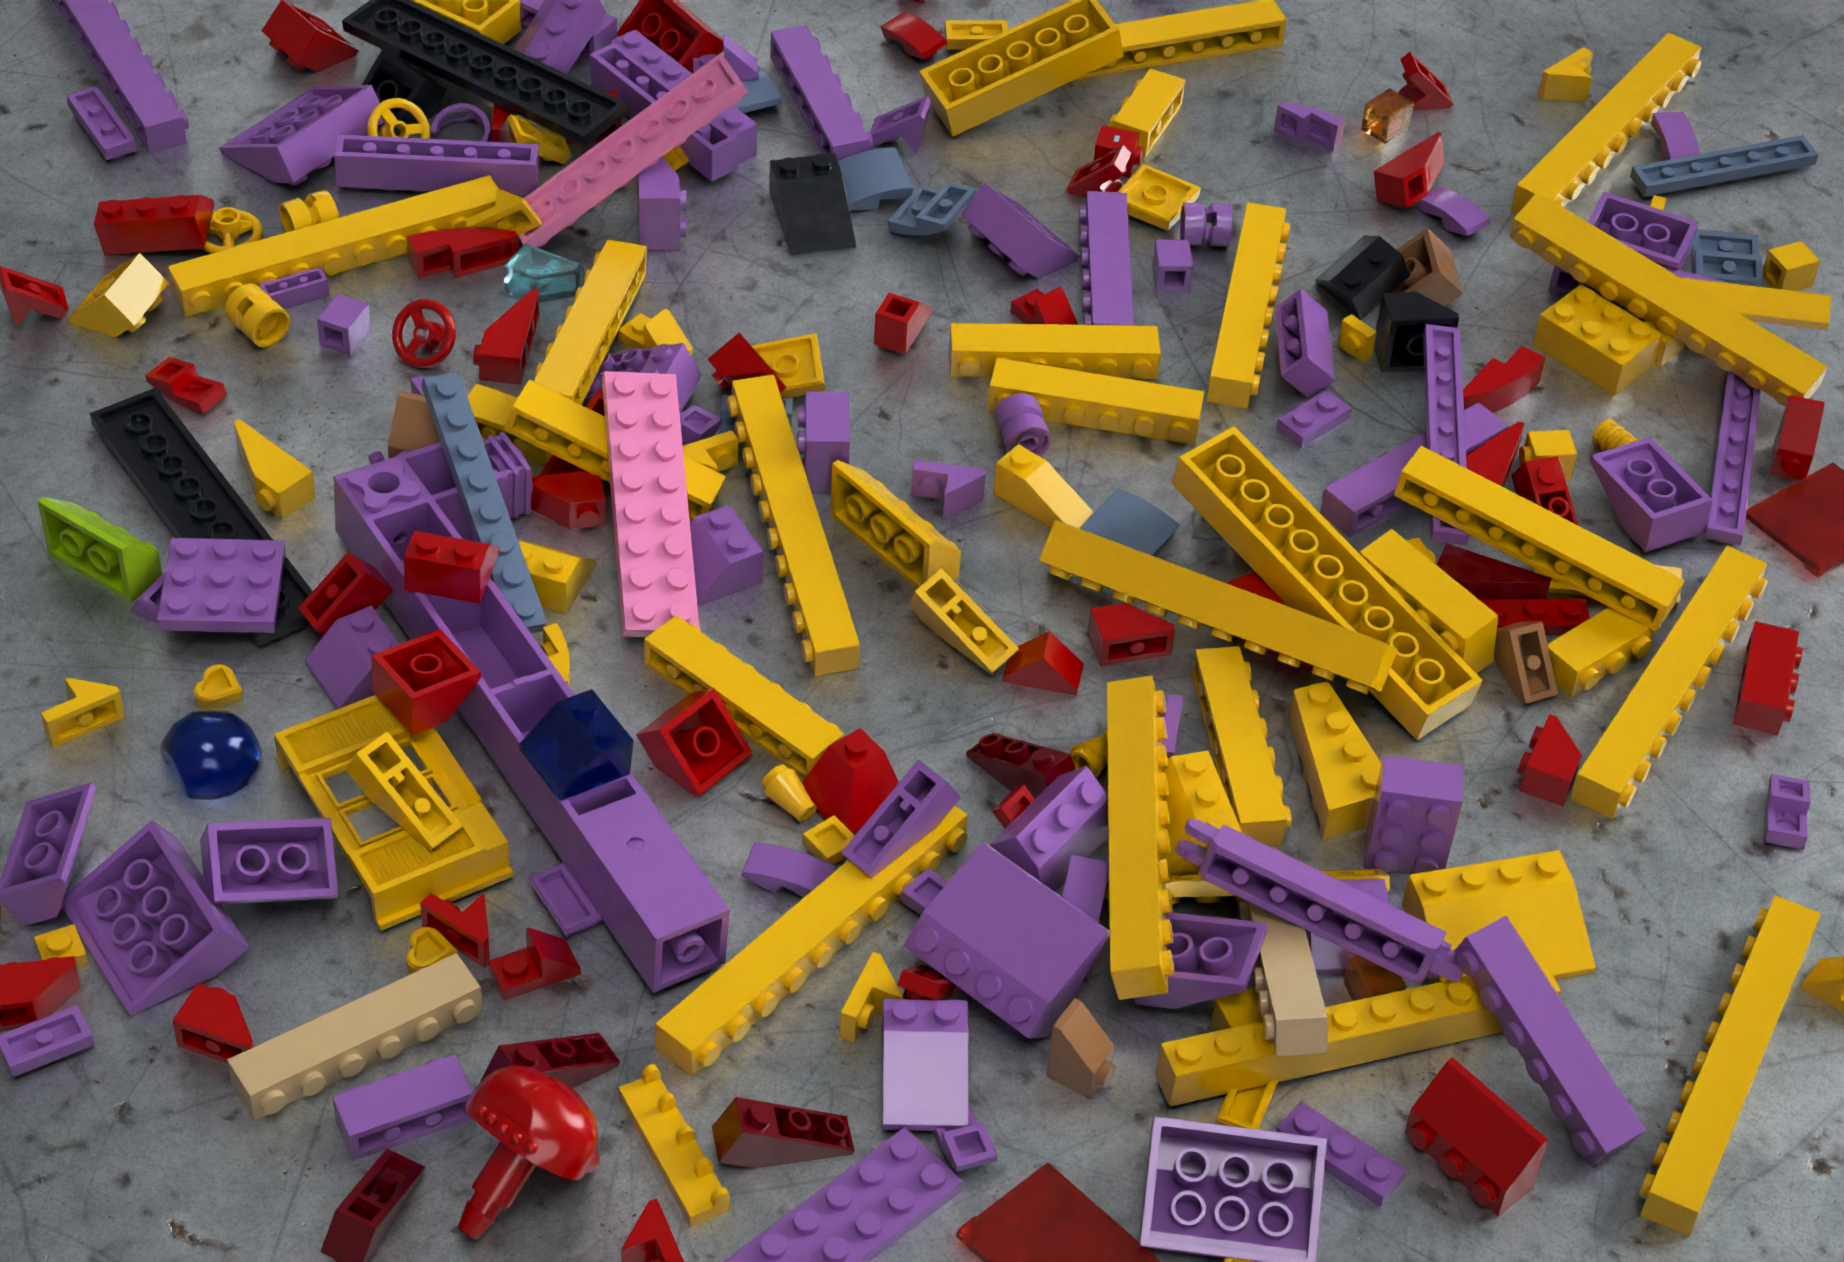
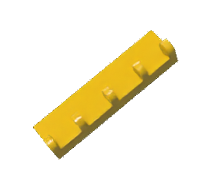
M651 1064L646 1066L642 1070V1078L618 1087V1097L688 1224L692 1227L729 1212L730 1194L725 1187L721 1186L713 1172L712 1162L708 1157L704 1156L695 1140V1132L690 1125L686 1124L677 1108V1101L674 1095L668 1092L662 1082L661 1073L657 1065Z

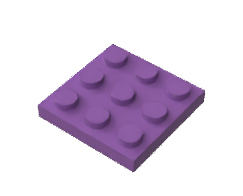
M171 538L157 618L158 629L165 631L275 633L286 554L285 541Z

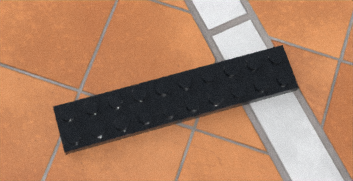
M370 0L342 20L343 31L584 147L628 114L627 102L410 0Z
M156 388L89 413L93 427L176 538L273 540ZM286 556L275 633L247 632L258 647L310 625L298 607L313 591Z

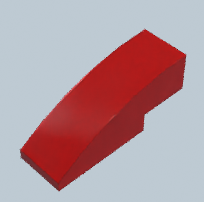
M455 228L407 236L408 261L418 279L449 270L455 278L519 261L518 235L515 231Z
M1521 346L1506 363L1492 358L1463 389L1464 409L1466 410L1479 402L1490 412L1495 413L1512 405L1540 383L1546 357Z

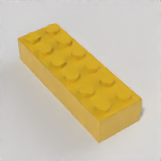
M1071 0L924 68L919 73L925 97L929 96L931 107L952 137L1112 63L1124 57L1119 28L1097 0Z

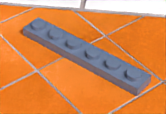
M1802 135L1633 166L1630 178L1645 197L1816 165L1819 154Z

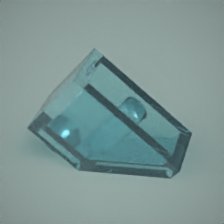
M526 243L504 265L505 293L518 298H522L531 289H539L540 303L575 297L577 288L584 285V265Z

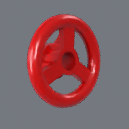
M419 299L407 304L398 313L392 329V341L398 356L408 365L421 369L434 367L444 361L450 354L456 338V327L451 313L444 305L432 299ZM422 309L436 312L443 320L444 326L437 322L425 320ZM411 316L415 325L413 331L414 338L406 348L403 342V328L405 322ZM429 330V336L425 339V333ZM422 348L430 350L439 349L437 353L428 358L415 357Z

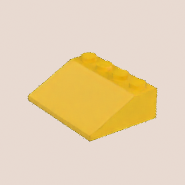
M1560 850L1411 874L1408 877L1402 902L1404 912L1447 932L1444 940L1452 945L1451 950L1454 951L1466 936L1507 916L1536 961L1544 959L1555 980L1595 972L1596 966L1575 882ZM1439 975L1437 978H1433L1435 983L1449 980Z

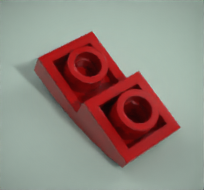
M907 12L899 14L880 26L885 38L902 43L905 54L920 59H929L935 56L937 50L947 45L946 39L937 30L922 19Z

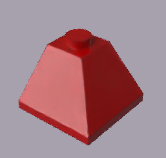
M861 728L829 745L802 782L810 799L817 806L815 812L824 821L835 815L854 835L858 833L899 783L885 751Z

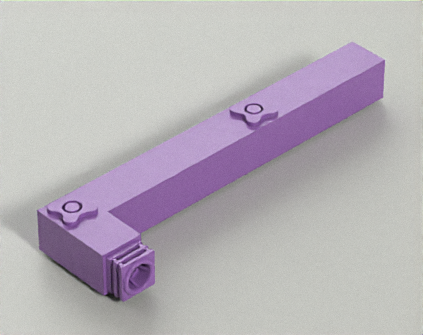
M504 432L498 433V436L495 437L492 435L488 436L483 442L510 518H518L523 513L525 515L530 514L533 492L531 467L521 450L511 442ZM441 442L333 476L335 531L351 554L376 567L394 589L384 602L410 640L441 629L481 671V679L457 709L558 856L574 876L651 991L656 992L725 964L730 909L493 580L489 579L480 604L404 590V555L414 531L475 541Z

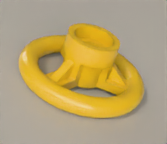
M392 98L379 103L373 109L368 119V136H378L377 125L381 117L385 122L379 130V136L398 137L394 133V127H396L400 131V137L402 138L420 134V138L430 139V126L425 114L417 105L406 99ZM389 109H404L410 112L418 123L407 125L403 121H398Z
M231 207L220 208L212 214L209 233L219 235V238L223 240V246L214 245L207 240L205 248H202V250L212 254L261 240L263 236L262 224L255 216L248 212ZM253 229L252 236L246 242L234 246V240L239 237V234Z

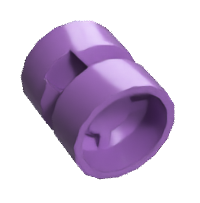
M1182 203L1180 240H1189L1190 246H1201L1204 241H1207L1208 245L1213 247L1229 246L1232 231V210L1230 204L1211 203L1208 208H1205L1202 203ZM1206 223H1211V227L1206 228Z
M1023 393L1014 394L1003 399L996 408L995 416L999 430L1003 435V442L1007 453L1019 444L1038 456L1043 455L1049 449L1051 436L1044 422V416L1038 400L1032 395Z

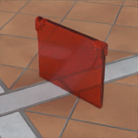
M1835 463L1825 466L1755 504L1746 511L1747 520L1803 562L1805 568L1817 577L1844 563V470Z
M1048 1162L977 1217H972L956 1232V1237L983 1262H1160L1147 1248L1140 1247L1139 1241Z

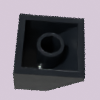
M381 50L362 85L373 86L380 103L392 98L406 99L417 105L427 119L432 117L447 91L445 87L407 61L384 50ZM389 109L398 121H403L407 125L418 123L416 118L404 109ZM394 127L395 135L399 136L400 131Z
M1364 235L1317 277L1315 281L1358 319L1362 320L1381 303L1383 293H1392L1410 274L1403 255L1380 236Z
M1418 292L1383 293L1374 351L1381 372L1424 371L1423 331L1425 325L1457 328L1459 322L1458 313Z

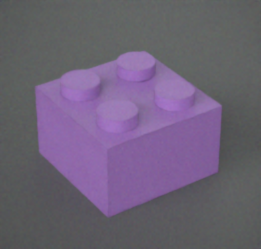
M806 391L805 406H798V428H804V431L797 432V448L799 454H804V457L800 458L812 494H831L832 463L840 460L849 464V392Z

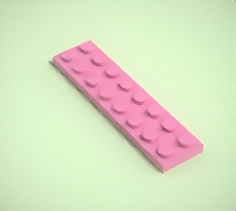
M722 53L524 198L542 220V226L518 235L522 244L530 253L538 247L546 245L562 229L573 225L581 215L592 207L600 205L607 196L618 188L626 186L634 176L645 168L656 164L660 157L674 147L683 144L687 137L701 127L709 125L717 115L728 107L736 105L743 96L749 93Z
M604 371L602 389L623 637H647L675 615L687 623L695 625L700 630L676 374Z

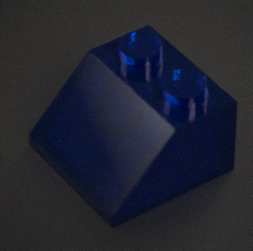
M593 689L556 702L520 742L519 749L558 800L562 801L629 775L634 740Z

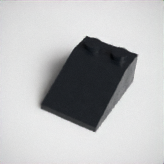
M835 153L770 160L769 193L790 255L856 247L843 176Z

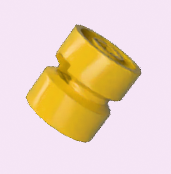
M327 190L307 195L304 202L300 198H296L279 204V216L285 233L339 218L336 204Z
M253 283L244 284L234 290L226 301L224 308L225 316L259 347H270L278 343L289 329L290 315L258 285Z

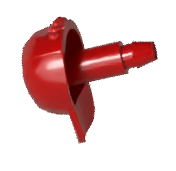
M519 1065L497 1069L479 1083L465 1105L466 1112L500 1142L472 1184L475 1193L466 1202L457 1227L467 1236L477 1240L497 1221L496 1217L502 1208L508 1210L536 1166L571 1180L582 1179L585 1173H592L596 1170L600 1163V1157L596 1149L598 1143L596 1118L582 1097L573 1088L539 1070Z

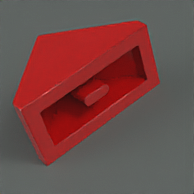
M1050 631L1017 646L1019 648L1018 652L1006 663L1003 675V682L1077 696L1084 663Z

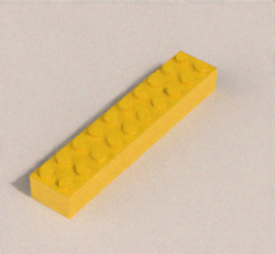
M1235 426L1179 457L1171 484L1289 607L1385 642L1398 649L1382 692L1369 688V691L1416 740H1419L1471 706L1483 680Z

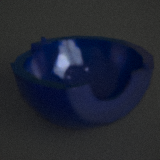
M215 708L193 711L170 727L160 746L162 756L167 764H172L187 797L198 800H216L231 796L249 784L248 781L259 767L262 753L259 741L253 729L246 721L230 711Z

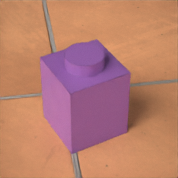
M1155 240L1152 267L1156 292L1190 291L1193 263L1189 240Z
M337 294L317 318L320 345L351 355L371 331L369 304Z

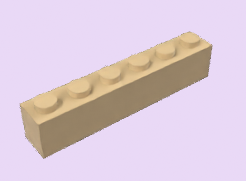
M1246 900L1245 902H1238L1239 920L1267 922L1268 925L1266 936L1253 969L1254 992L1258 993L1259 1014L1263 1016L1265 1040L1272 1039L1276 1056L1327 1053L1328 1016L1305 929Z
M455 953L227 1059L231 1085L254 1121L263 1116L275 1114L285 1106L301 1098L315 1095L323 1088L341 1079L357 1075L362 1069L381 1060L395 1057L402 1050L421 1041H429L438 1033L459 1023L469 1022L476 1015L483 1013L481 987L459 955Z

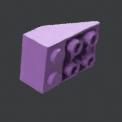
M684 343L661 344L652 348L640 350L634 348L627 352L607 353L582 406H587L598 389L603 391L602 376L604 371L676 374L679 412L681 413L702 374Z

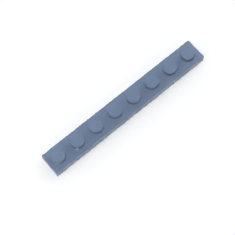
M459 372L423 377L421 387L475 542L499 546V555L490 578L529 632H541L543 627L547 626V621Z

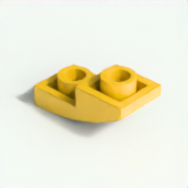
M553 623L543 627V644H540V647L571 689L569 651L562 631L557 623Z

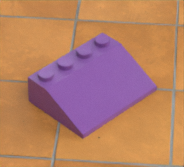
M372 85L312 87L225 143L219 149L223 155L274 183H289L291 186L297 185L308 178L307 174L312 170L321 169L331 163L330 158L334 156L338 134L368 136V119L373 109L380 102ZM381 117L379 118L377 127L384 123V120Z
M153 820L64 896L62 902L63 909L71 922L75 924L79 935L126 1011L132 1016L196 986L197 983H202L219 975L250 948L222 904H213L203 875L180 840Z
M982 842L922 912L903 946L1027 1038H1043L1051 1036L1053 1025L1068 1007L1110 936L1111 931L987 843Z
M1154 1116L1147 1160L1140 1247L1220 1258H1237L1254 1262H1316L1327 1138ZM1248 1187L1277 1202L1265 1203L1246 1193L1242 1199L1236 1197V1195ZM1230 1206L1237 1207L1235 1212L1243 1215V1221L1226 1213ZM1288 1207L1309 1216V1223L1293 1216ZM1249 1218L1256 1221V1223L1248 1222Z

